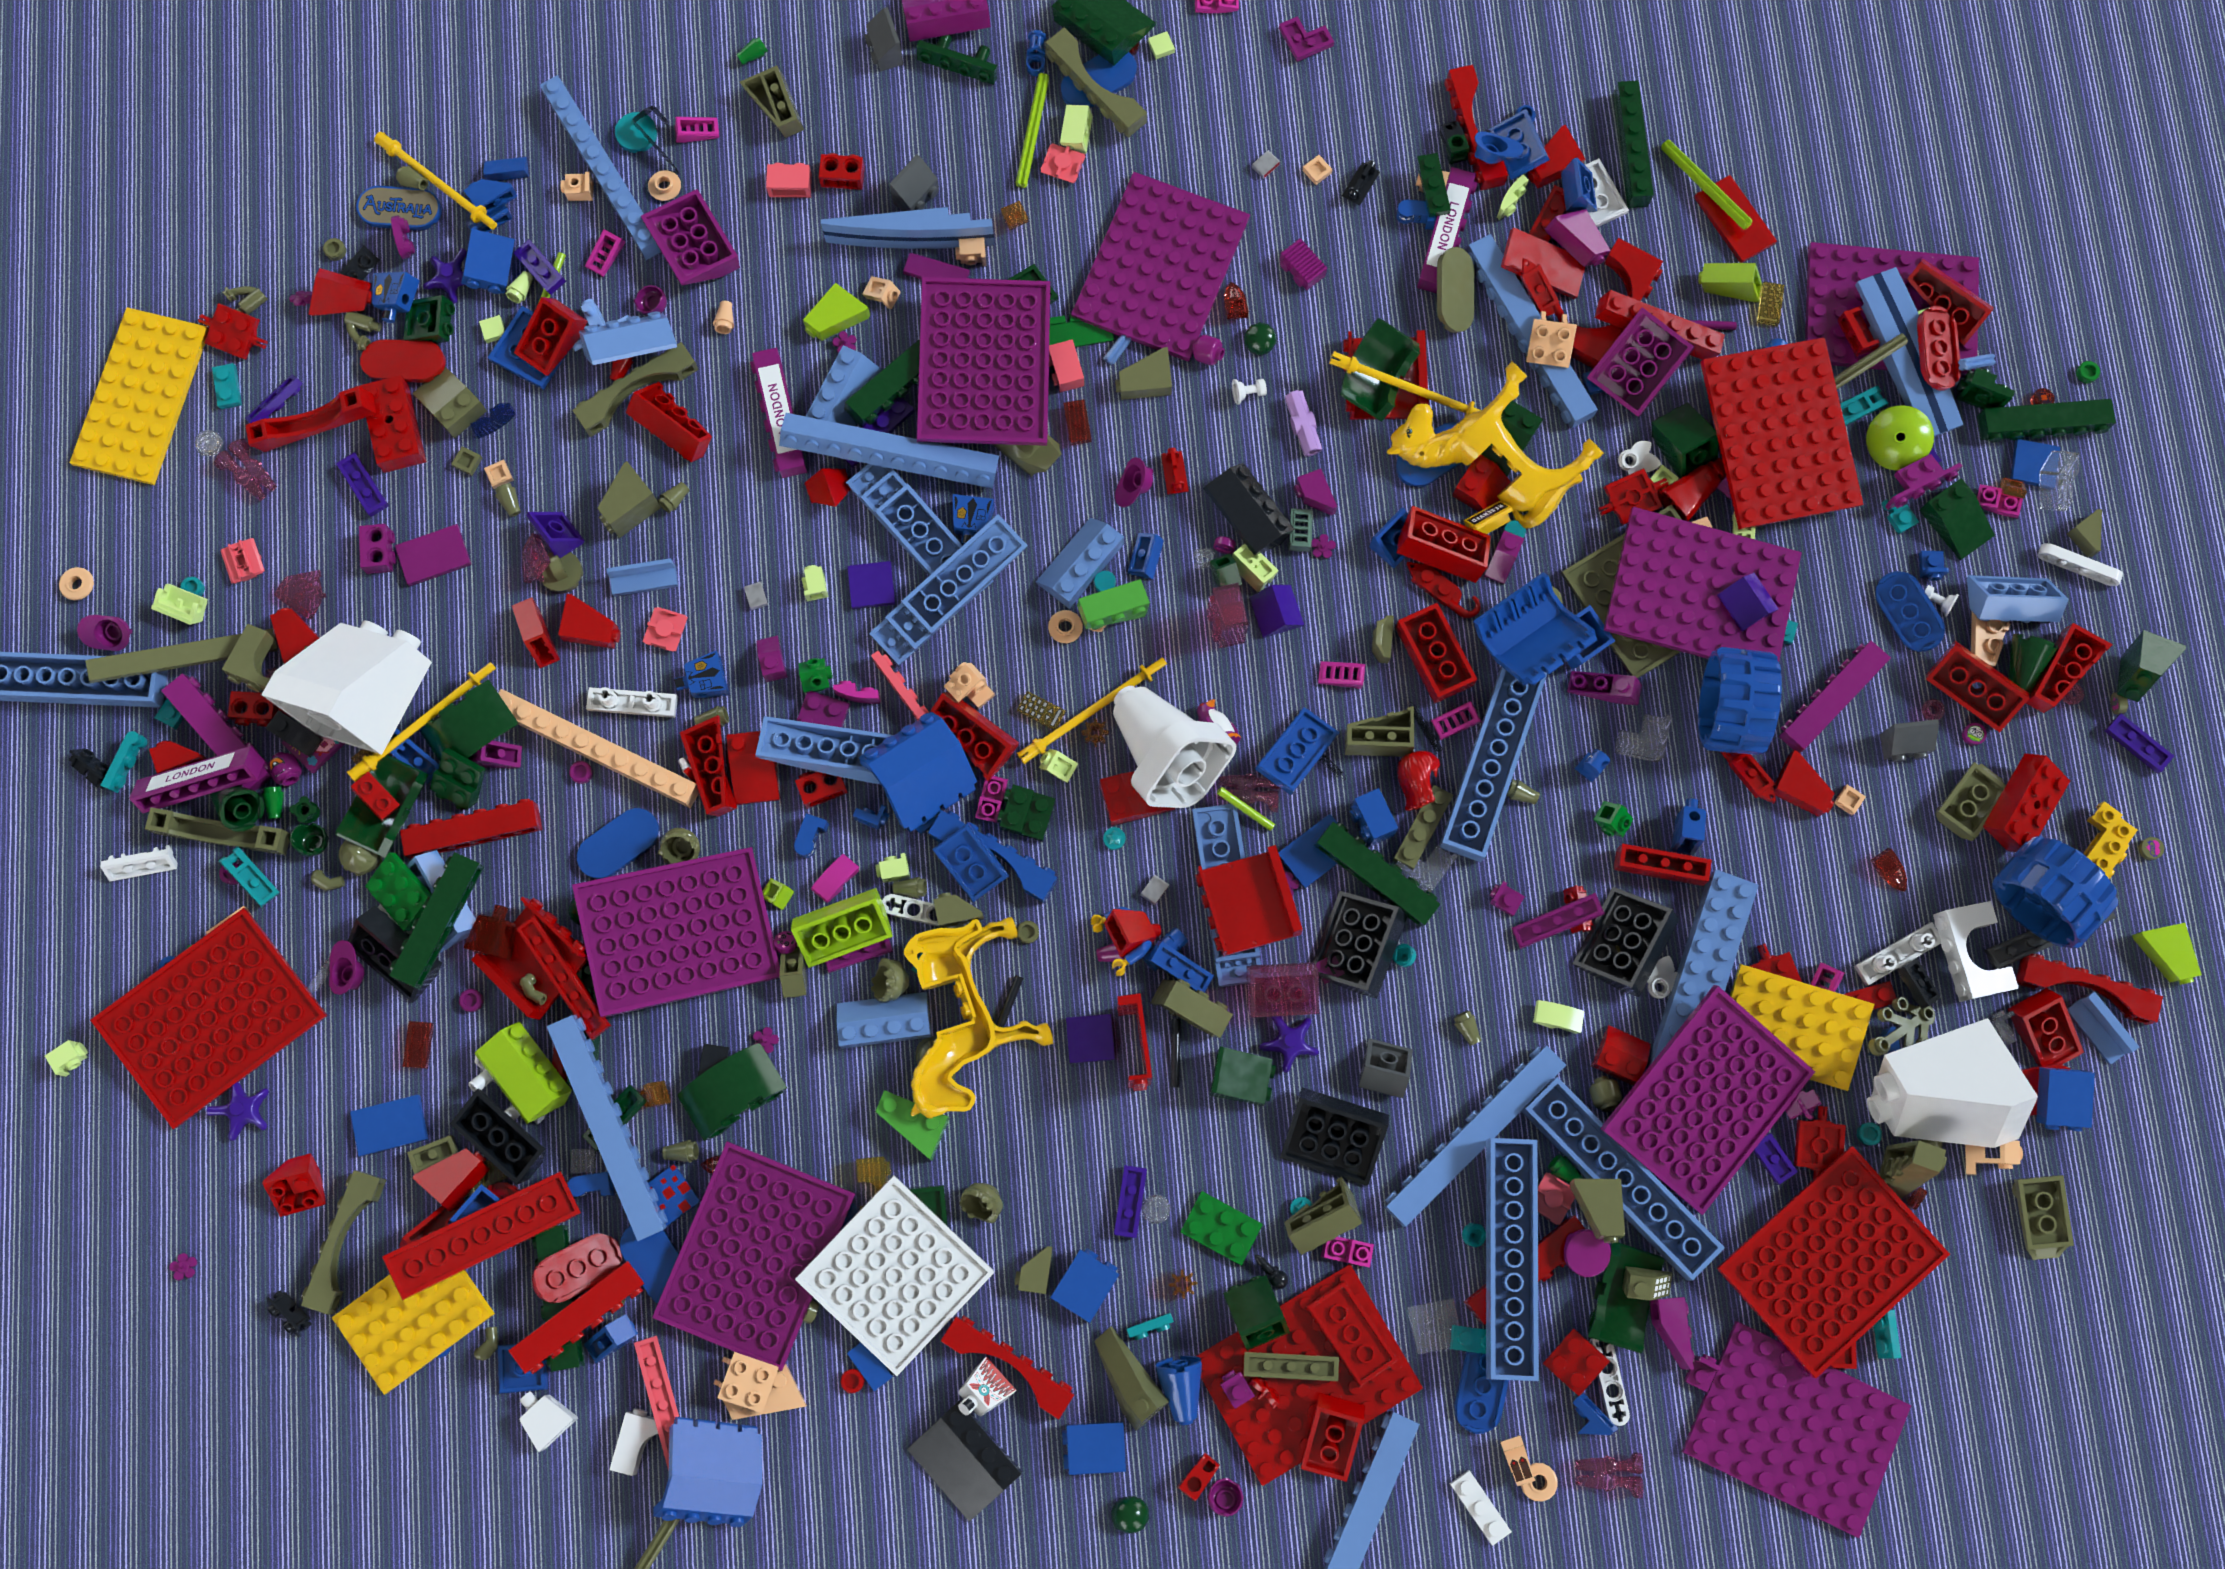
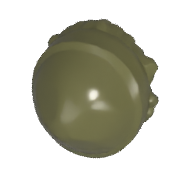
M673 828L662 836L658 854L668 864L697 859L700 853V843L697 836L691 831L684 828Z
M347 840L343 842L339 850V860L346 871L355 873L356 876L365 875L375 870L383 862L382 856Z
M882 958L875 977L871 979V982L874 984L871 987V991L874 992L875 999L880 1002L894 1001L908 989L910 977L899 961Z
M987 1183L971 1184L964 1190L959 1202L962 1207L961 1210L966 1211L968 1218L981 1219L987 1223H995L1003 1209V1203L998 1190Z

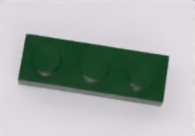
M1438 153L1417 156L1416 162L1429 217L1450 214L1451 208Z
M629 1085L614 1101L621 1108L622 1115L620 1118L623 1125L627 1124L647 1102L632 1085ZM589 1128L582 1137L599 1152Z

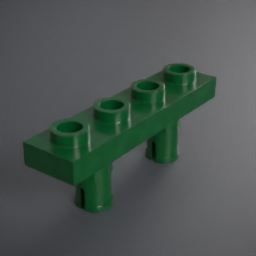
M950 35L940 36L936 45L919 40L916 46L917 60L980 80L984 83L995 84L997 80V65L986 62L990 55V49L987 46L980 45L975 57H971L948 49L952 41Z

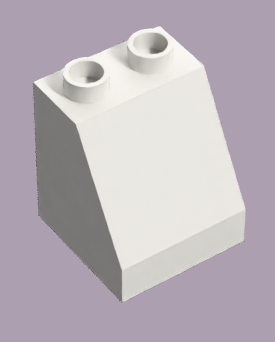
M364 620L360 628L339 623L274 671L262 696L316 735L382 755L432 662L417 650L421 641L405 631L396 630L393 637L387 636L388 632L370 621Z
M1987 1018L1885 1054L1879 1074L1874 1076V1089L1871 1097L1867 1098V1106L1875 1122L1878 1124L1886 1122L1893 1136L1995 1148L2020 1138L2038 1096Z

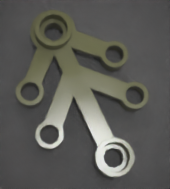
M1904 997L1894 999L1892 1002L1893 1009L1897 1012L1904 1011L1912 1014L1913 1017L1911 1019L1894 1014L1892 1009L1888 1007L1879 1009L1877 1016L1881 1022H1890L1899 1027L1885 1037L1872 1038L1868 1044L1870 1052L1874 1056L1885 1055L1890 1050L1891 1044L1903 1036V1048L1913 1045L1915 1027L1918 1025L1919 1037L1915 1044L1928 1040L1929 1025L1934 1023L1936 1017L1932 1006L1921 1009L1919 1005L1909 1004Z

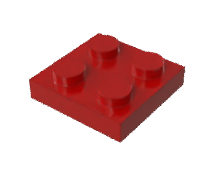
M1573 1328L1543 1364L1573 1392L1580 1396L1610 1360Z

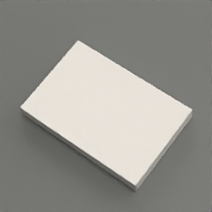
M1597 159L1585 164L1593 174L1597 211L1588 213L1595 225L1599 227L1627 214L1629 209L1601 160Z

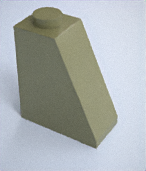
M1163 347L1119 371V379L1115 380L1116 393L1120 392L1121 400L1172 395L1168 347Z
M1573 1179L1570 1182V1189L1596 1239H1604V1243H1618V1239L1625 1236L1621 1179Z

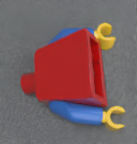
M1126 907L1113 909L1105 913L1104 917L1093 915L1090 920L1091 925H1093V931L1096 933L1101 932L1105 925L1120 957H1125L1123 960L1115 959L1112 962V969L1117 966L1122 967L1116 971V976H1122L1125 973V966L1128 964L1132 965L1144 957L1151 950L1156 937L1161 935L1160 925L1151 924L1146 913L1143 911H1133Z

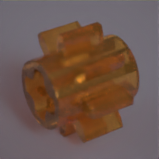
M1094 718L1092 723L1085 722L1087 730H1082V735H1087L1085 739L1086 744L1092 742L1094 747H1096L1100 741L1104 744L1106 743L1103 736L1109 735V731L1103 729L1106 725L1105 721L1100 724ZM1091 730H1099V736L1097 734L1092 736Z
M1181 1269V1276L1177 1277L1175 1274H1172L1175 1281L1168 1284V1286L1176 1289L1173 1292V1296L1179 1292L1182 1293V1298L1185 1299V1293L1187 1292L1194 1295L1191 1287L1192 1285H1197V1282H1192L1190 1279L1193 1273L1185 1276L1183 1269ZM1181 1277H1184L1185 1281L1189 1282V1286L1185 1287V1291H1181V1287L1176 1286V1283L1180 1282Z

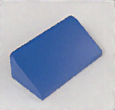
M527 157L485 161L483 175L486 180L492 181L529 177Z
M505 205L487 215L497 223V227L512 219ZM483 222L473 223L468 226L470 230L476 229L488 233L492 231Z
M1138 533L1128 574L1147 579L1154 578L1164 540L1159 535Z

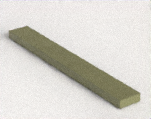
M273 628L265 629L275 639ZM241 634L88 659L85 662L90 683L227 660ZM275 640L268 653L277 651Z

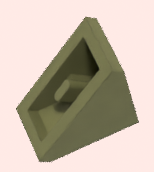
M2097 509L2067 533L2087 557H2093L2101 551L2102 509Z

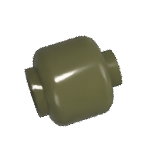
M1607 1076L1596 1078L1594 1080L1595 1083L1589 1088L1594 1107L1601 1109L1602 1112L1615 1110L1623 1100L1618 1082L1614 1079H1608Z

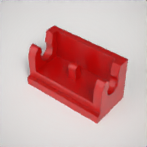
M1861 306L1844 311L1837 320L1856 357L1879 347L1878 344H1880L1879 339L1874 340L1861 316V311L1863 310Z

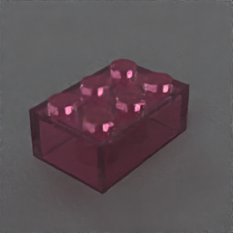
M1239 583L1212 588L1211 596H1208L1207 617L1209 622L1213 621V630L1211 632L1214 643L1218 642L1219 648L1245 643L1248 620Z
M1314 962L1246 966L1247 1010L1251 1018L1319 1014V974Z

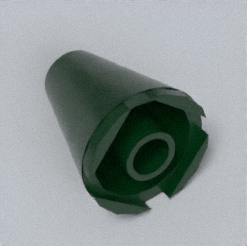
M2013 634L2011 638L2009 679L2031 694L2057 651L2058 645L2034 636L2022 639L2023 634Z
M237 785L210 793L221 823L232 831H246L256 825L254 823L259 818L261 819L264 814L265 806L263 799L254 790Z

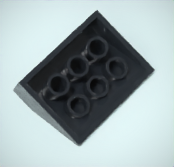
M1612 887L1602 906L1605 914L1595 919L1591 931H1589L1572 964L1621 991L1640 997L1679 918L1671 908Z
M1339 891L1308 973L1348 990L1377 999L1408 915L1400 907ZM1334 956H1336L1339 964L1334 965L1332 963V958ZM1327 958L1330 966L1336 970H1343L1345 974L1335 977L1318 972L1316 964Z
M1301 1087L1280 1158L1368 1186L1389 1126V1115Z
M959 1400L907 1450L970 1522L1022 1474V1471L972 1413L964 1415L959 1410L958 1405L962 1402Z

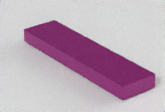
M1593 893L1514 926L1512 931L1520 949H1523L1602 916L1605 913L1597 894Z

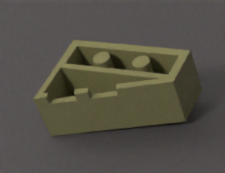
M777 65L739 82L746 93L785 138L804 130L785 77Z
M1414 706L1396 713L1393 711L1378 718L1372 717L1347 724L1345 731V755L1403 757L1414 750Z
M1163 979L1150 1003L1155 1006H1162L1170 1011L1169 1014L1179 1016L1187 1021L1188 1024L1212 1037L1221 1038L1233 1015L1227 1011L1228 1006L1219 1001L1215 1003L1210 1001L1208 994L1197 990V992L1189 988L1191 985L1182 979H1178V981Z
M1342 1177L1336 1180L1337 1185L1327 1193L1325 1190L1319 1194L1320 1199L1310 1207L1306 1204L1284 1222L1289 1239L1301 1255L1362 1224L1355 1197Z

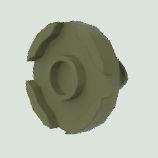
M571 552L562 558L558 555L553 556L552 553L547 554L540 562L538 569L539 579L548 590L559 594L568 593L577 588L578 582L584 573L581 562Z

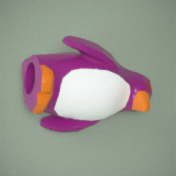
M1214 699L1203 702L1198 706L1197 715L1199 721L1219 724L1235 744H1238L1241 739L1238 730L1223 713L1216 711Z

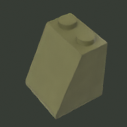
M626 461L623 463L597 509L601 513V516L598 518L611 535L615 533L618 538H621L661 507L647 485Z

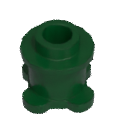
M302 796L298 803L291 805L290 812L298 817L297 820L300 823L310 824L319 818L320 809L315 803L309 802L310 800L306 796Z

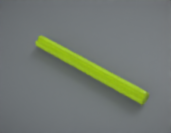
M1044 73L1038 74L1016 178V186L1019 188L1027 187L1049 83V75Z
M1668 139L1662 144L1661 150L1742 229L1745 230L1751 226L1752 219L1671 140Z

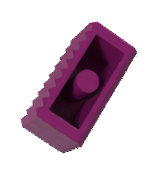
M1301 238L1280 254V266L1284 271H1289L1294 276L1293 279L1299 287L1303 286L1306 290H1309V288L1326 276L1327 267Z

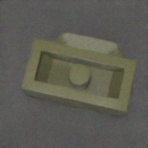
M1387 615L1382 620L1377 621V626L1373 630L1371 652L1379 663L1388 664L1391 658L1394 620L1392 615Z
M449 1135L411 1150L407 1154L413 1172L416 1174L458 1153V1148L454 1136Z

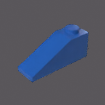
M396 728L390 741L401 733L398 728ZM410 738L390 752L398 760L429 774L425 781L427 784L432 780L433 773L439 769L440 764Z

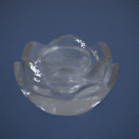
M202 431L195 438V448L203 456L216 455L222 448L223 441L215 431Z
M1151 1195L1142 1204V1215L1150 1223L1159 1224L1168 1219L1170 1203L1161 1195Z

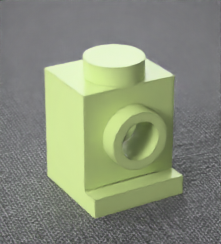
M816 565L805 567V577H802L804 590H806L804 595L807 602L829 597L822 567H817Z
M902 853L899 859H897V856H889L884 858V861L875 865L877 877H881L883 883L910 879L905 853Z
M68 1040L46 1054L45 1058L56 1075L66 1077L70 1074L68 1070L79 1067L81 1061L87 1058L86 1054L88 1051L82 1043Z

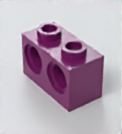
M386 524L359 526L360 568L367 574L393 572V564L396 563V556L394 551H392V544L395 543V534ZM382 535L379 541L374 542L377 536ZM378 556H382V559L375 563V559Z

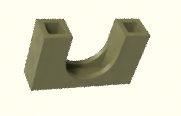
M247 624L221 669L228 675L227 679L238 685L241 682L245 683L248 688L256 692L264 691L271 678L263 676L262 663L275 639L267 631Z

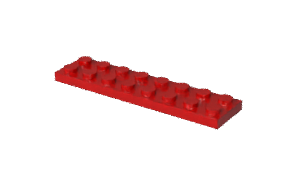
M560 1171L382 1256V1259L403 1301L579 1215L581 1212Z

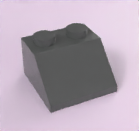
M885 7L866 24L867 34H864L867 47L871 46L873 52H870L873 64H878L880 72L904 65L900 41L888 7Z
M918 154L912 158L889 184L893 204L902 211L924 209L927 201L930 198L933 199L939 192L938 178Z
M1938 719L1894 724L1879 734L1884 760L1892 759L1893 762L1905 761L1907 757H1914V760L1928 758V755L1936 749L1939 727Z
M1369 1038L1360 1072L1359 1087L1403 1098L1410 1079L1413 1049Z

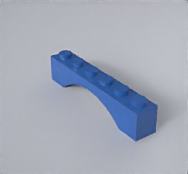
M941 810L928 835L940 843L964 826L965 823L959 820L960 817L954 812L948 811L946 813ZM969 822L991 852L1006 862L1015 872L1024 892L1044 904L1058 881L1057 877L1054 876L1056 873L1046 866L1042 869L1035 865L1036 861L1027 855L1024 858L1018 855L1014 847L1008 844L1005 846L999 844L995 836L986 833V835L978 831L979 828Z

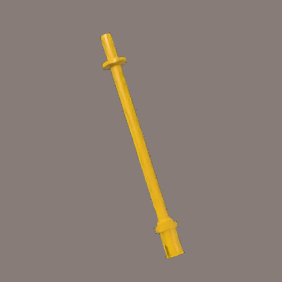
M378 132L375 135L374 142L384 148L389 156L399 157L470 212L471 220L474 223L483 222L492 230L497 227V223L486 215V207L482 205L474 206L401 149L400 142L392 140L384 132Z
M1333 351L1331 357L1339 359V361L1330 358L1329 364L1345 369L1346 373L1359 372L1463 412L1465 413L1464 418L1474 412L1481 411L1474 408V401H1471L1468 405L1362 365L1354 356L1350 358L1336 351Z
M1162 657L1147 668L1140 665V673L1044 738L1033 739V743L1017 752L1018 757L1022 759L1021 761L1025 765L1038 754H1044L1049 744L1114 701L1115 696L1121 689L1127 686H1136L1145 679L1148 682L1153 681L1151 675L1167 665L1165 659Z
M489 662L475 674L469 671L467 673L469 677L467 681L389 741L382 755L377 753L368 756L364 755L362 757L363 760L346 773L356 782L368 771H375L378 762L473 686L480 685V681L496 669L495 666Z

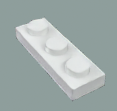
M1467 1470L1449 1483L1492 1546L1511 1533V1530L1470 1470Z

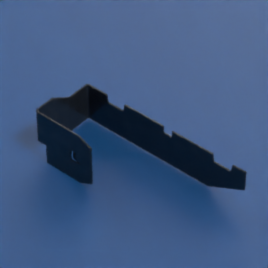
M650 106L633 118V124L679 174L671 160L636 123L639 119L653 111L669 127L668 121L655 106Z

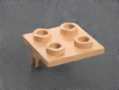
M1541 311V318L1533 320L1526 362L1569 368L1577 324L1568 323L1567 314H1562V322L1547 321L1546 312Z
M737 1352L733 1353L732 1359L723 1356L722 1362L727 1363L729 1367L723 1382L717 1379L714 1380L713 1384L720 1388L717 1398L762 1413L779 1367Z

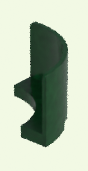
M1377 318L1361 340L1353 356L1362 365L1399 378L1400 376L1405 377L1413 362L1420 355L1419 343L1381 318ZM1345 372L1340 395L1382 422L1395 407V399L1399 388L1359 372H1351V374Z
M489 680L465 693V698L459 701L456 706L454 703L449 704L439 712L441 716L434 720H429L420 730V733L439 761H441L442 752L447 748L469 758L485 745L518 724L516 718Z
M389 755L382 758L376 766L377 769L375 771L371 770L370 773L400 804V808L381 822L356 795L335 832L337 836L384 858L396 840L401 827H403L410 813L409 810H411L429 775Z
M757 1043L729 1056L702 1073L678 1093V1098L703 1141L721 1135L735 1122L740 1120L741 1117L739 1115L750 1108L751 1111H754L776 1100L787 1089V1086L762 1045Z
M1610 1243V1261L1604 1270L1602 1281H1597L1593 1299L1597 1300L1593 1312L1590 1313L1588 1337L1642 1353L1644 1350L1645 1329L1650 1303L1649 1300L1627 1298L1622 1289L1625 1266L1661 1271L1665 1259L1662 1256L1628 1245Z

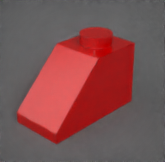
M172 741L159 742L156 744V747L149 749L157 774L207 759L198 752Z

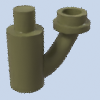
M251 286L232 289L225 287V290L222 291L230 302L236 301L237 298L235 296L248 295L238 303L239 307L235 309L248 315L268 300L259 288Z
M347 312L344 322L349 336L357 344L359 351L365 350L371 343V340L364 335L360 337L356 328L367 332H372L373 330L379 332L382 324L375 322V318L356 312Z

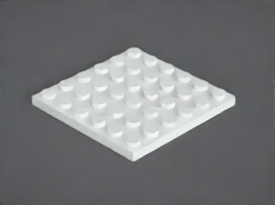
M893 1175L803 1269L795 1280L888 1369L898 1376L994 1274V1270Z

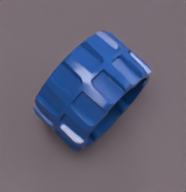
M1719 647L1710 654L1703 674L1698 706V732L1703 748L1710 751L1753 755L1763 754L1767 751L1776 730L1782 692L1781 666L1774 653Z
M2035 836L2025 842L1997 874L1992 883L1997 900L2011 917L2037 937L2061 948L2069 947L2075 949L2081 947L2118 906L2116 887L2105 875V872L2083 853L2054 838L2049 839Z

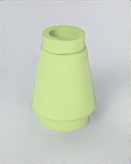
M523 271L506 288V296L518 304L521 301H525L534 277L529 272Z

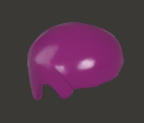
M649 285L644 286L638 291L634 303L637 308L636 310L640 314L648 316L647 314L651 312L663 313L666 308L667 298L660 287Z
M1223 1478L1215 1481L1209 1488L1207 1498L1210 1508L1216 1514L1229 1517L1240 1510L1244 1496L1239 1484L1229 1478Z

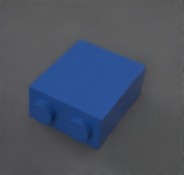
M471 229L461 284H466L467 287L472 289H486L493 294H504L507 287L515 239Z
M2039 1067L2036 1122L2045 1124L2046 1129L2060 1130V1126H2067V1130L2082 1131V1127L2092 1128L2095 1073L2086 1070Z
M1086 1248L1085 1251L1079 1250L1050 1298L1090 1323L1120 1274L1116 1272L1118 1269L1107 1260L1104 1264L1096 1260L1098 1255Z
M1123 1421L1067 1424V1430H1062L1063 1445H1068V1454L1063 1455L1064 1469H1069V1475L1126 1472Z

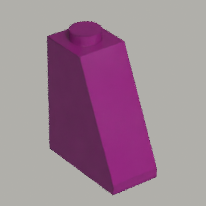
M1586 209L1555 216L1545 228V231L1584 267L1601 264L1605 261L1604 257L1611 251Z

